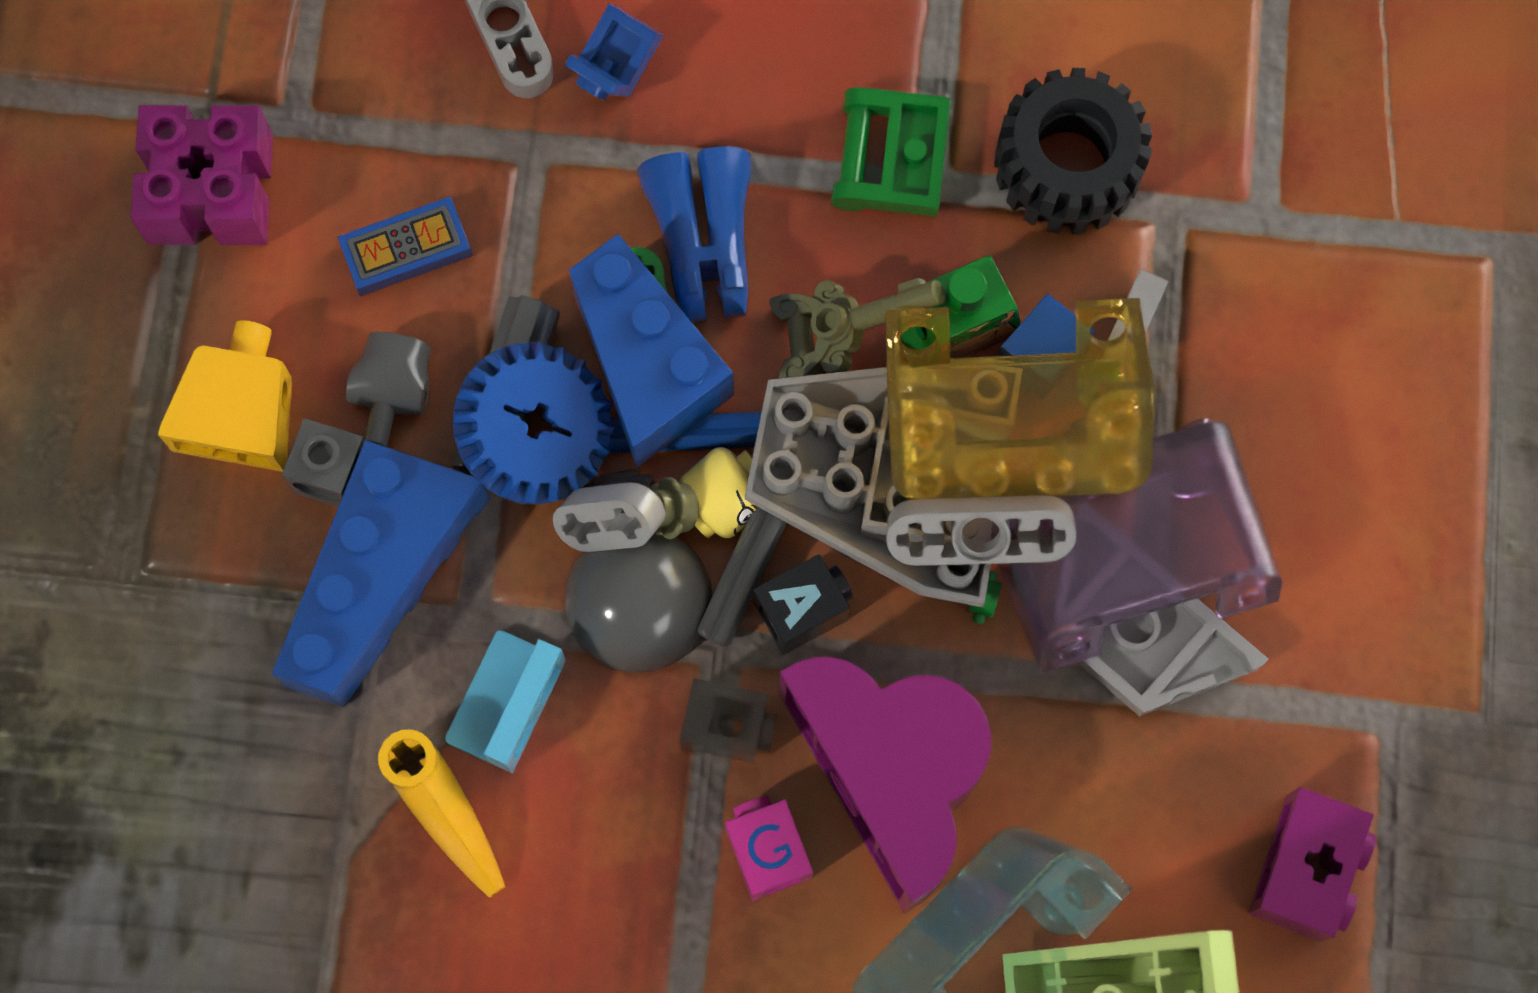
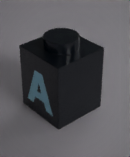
M820 554L753 589V604L782 655L848 621L850 607L847 601L854 598L852 590L839 567L835 565L828 569Z

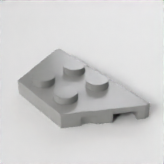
M1083 502L1074 514L1076 541L1072 550L1063 558L1044 634L1139 717L1258 671L1267 662L1268 658L1088 504Z

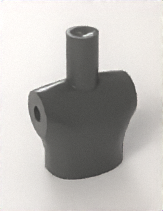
M370 333L360 359L349 373L346 385L347 402L371 409L364 440L387 447L395 414L423 415L425 413L430 395L428 363L432 351L426 342L396 333Z

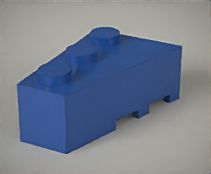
M617 234L570 268L569 273L576 302L625 432L635 465L638 468L733 397L734 381L731 369L622 237Z

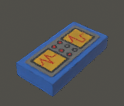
M451 196L338 236L343 254L360 296L473 256Z

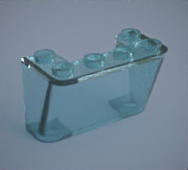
M1022 827L1004 829L995 835L862 971L854 984L853 993H947L943 986L1020 906L1051 933L1061 936L1079 933L1086 939L1133 889L1110 866L1091 852L1031 829Z

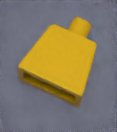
M240 320L235 324L229 350L204 345L198 346L194 350L158 432V436L172 452L280 472L284 471L288 454L292 377L282 361L266 357L272 334L270 328L256 322Z

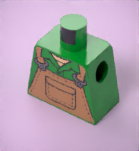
M986 256L933 279L942 285L945 301L941 305L929 308V317L911 323L898 318L894 321L892 327L911 364L966 358L1008 339L1021 322L1017 305L991 256ZM923 325L926 326L927 337L920 328Z

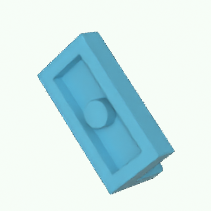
M497 631L445 736L446 742L456 749L513 774L566 662L562 649L540 639L534 645L505 631Z

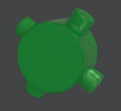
M990 570L984 606L969 605L968 612L974 613L972 621L975 623L984 624L986 617L992 619L1002 588V583L997 581V572Z

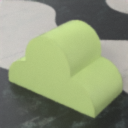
M1205 931L1002 954L1006 993H1239L1232 931Z

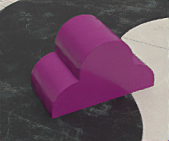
M814 657L799 661L780 671L778 694L903 913H906L929 897L942 881L952 864L957 842L956 826L952 811L965 801L987 766L991 751V732L987 717L978 701L966 689L942 677L916 675L898 680L880 689L870 675L848 661L833 657Z

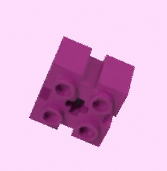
M138 105L135 151L149 173H134L130 219L148 245H196L197 231H212L219 245H267L270 200L258 178H271L273 132L261 107L211 105L210 119H194L187 105Z

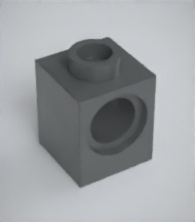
M303 418L282 477L295 495L338 508L365 440L361 435Z

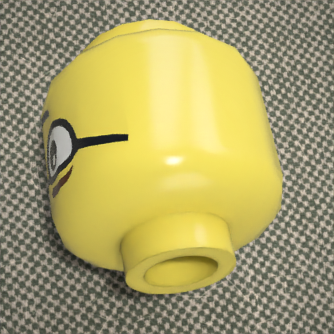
M717 447L680 479L679 483L690 485L696 493L699 511L695 527L707 538H710L715 533L723 538L734 537L745 528L748 519L758 508L744 500L753 455L746 449L736 456L727 448Z

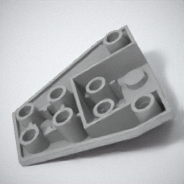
M965 359L768 380L744 500L919 595L983 607L991 564L925 566L904 564L895 559L887 547V520L894 507L911 499L998 497L1005 448L1014 427L1023 371ZM975 518L963 527L962 532L972 542H989L993 521L987 518ZM943 521L944 542H952L951 521ZM909 524L908 533L910 541H923L924 532L922 524Z

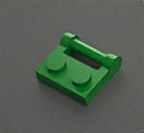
M863 87L847 89L844 92L842 107L843 112L847 114L840 181L833 185L831 204L838 209L846 211H860L866 208L937 217L951 98ZM876 115L889 117L881 184L863 182L870 121Z

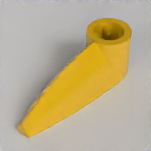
M400 730L391 734L382 743L378 752V765L382 774L392 783L413 815L443 852L489 898L505 888V884L485 833L450 767L439 750L423 733L415 730ZM411 749L416 755L426 753V757L419 760L423 768L417 774L412 776L406 770L397 773V767L403 765L399 758L404 752Z

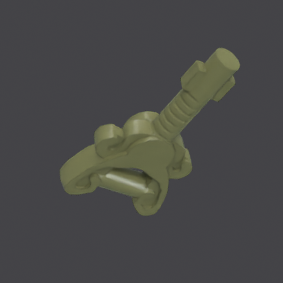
M918 277L898 284V293L860 306L856 299L844 294V288L841 285L830 280L821 281L816 286L814 297L803 294H781L772 297L769 304L773 313L780 320L787 322L791 358L783 363L779 372V379L826 374L827 372L849 371L852 366L850 353L859 351L864 330L898 318L911 323L929 317V308L941 305L945 301L942 285L937 280L926 283L924 279ZM812 331L817 336L815 350L813 344Z

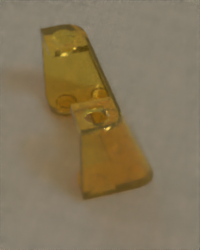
M1139 298L1076 301L1075 353L950 359L948 307L885 310L891 471L894 487L902 496L911 500L1119 494L1133 491L1142 486L1150 477L1153 463L1155 386ZM1112 317L1121 320L1125 324V330L1116 339L1103 341L1094 338L1090 334L1091 326L1102 318ZM919 326L930 329L936 335V340L925 349L915 350L906 347L901 342L900 337L909 328Z

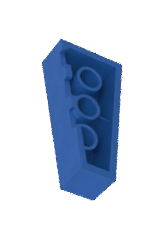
M365 440L272 675L286 688L345 707L391 641L389 638L407 612H411L424 594L423 589L441 563L447 561L458 546L460 536L474 516H479L490 500L486 487L478 482L474 476Z

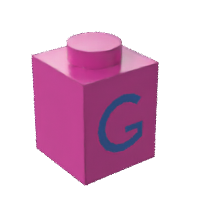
M762 796L733 808L736 818L725 822V830L752 901L812 879L813 871L786 800L771 804L769 796Z

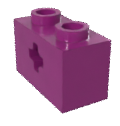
M1302 787L1286 795L1248 914L1320 942L1335 937L1337 930L1344 932L1352 920L1357 904V895L1350 893L1356 870H1365L1374 851L1376 835L1369 832L1374 814ZM1318 853L1321 854L1319 866L1328 870V875L1312 880L1314 868L1306 864L1305 859Z

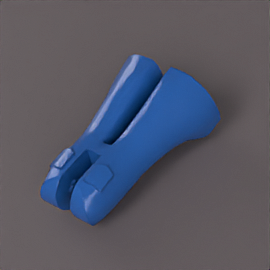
M723 146L705 148L697 154L709 232V245L707 246L701 244L698 230L689 155L685 152H676L655 156L646 160L637 169L643 193L656 215L662 232L675 297L679 308L692 323L707 321L704 304L707 299V287L702 288V282L719 280L720 285L716 286L718 296L723 303L724 317L746 316L749 290L744 240V216L751 179L750 153L739 147Z

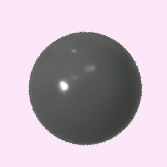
M653 534L645 545L636 548L582 552L575 561L567 579L565 612L572 634L591 657L615 670L645 673L673 665L685 657L702 638L698 633V626L713 593L709 575L703 562L687 543L678 537L666 539L663 535Z

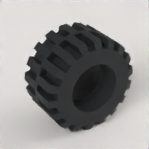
M1072 68L1070 77H1063L1060 69L1047 72L1043 85L1036 78L1028 82L1024 87L1022 96L1016 94L1009 104L1007 115H1004L994 155V167L999 168L996 181L1000 191L1009 189L1006 202L1012 210L1015 211L1021 206L1024 207L1026 213L1023 220L1035 226L1038 219L1049 222L1048 232L1059 234L1062 225L1071 226V232L1074 235L1085 233L1088 223L1092 222L1098 230L1109 224L1112 214L1119 217L1127 209L1131 198H1134L1151 156L1152 148L1148 147L1152 138L1151 124L1142 123L1146 111L1140 101L1133 104L1128 102L1131 90L1123 83L1116 89L1108 85L1110 76L1098 71L1096 79L1085 77V68ZM1060 132L1082 135L1097 146L1103 156L1104 164L1096 169L1085 172H1072L1062 169L1046 157L1039 142L1047 136Z

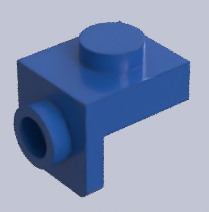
M608 4L580 55L570 54L564 65L579 74L575 82L579 87L600 99L607 100L609 94L630 97L664 35L617 5Z

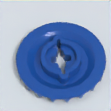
M540 341L514 343L487 355L467 374L455 399L453 432L457 449L464 464L484 487L510 501L522 504H546L568 497L574 490L584 487L598 474L602 462L610 453L608 447L615 427L612 425L610 417L612 402L606 398L602 390V379L595 377L586 367L585 360L577 359L565 351L564 347H553L542 344ZM539 406L544 409L542 419L546 423L551 424L550 428L557 430V432L542 431L537 433L533 439L526 435L528 424L521 421L520 416L512 414L507 410L516 414L520 412L530 413Z

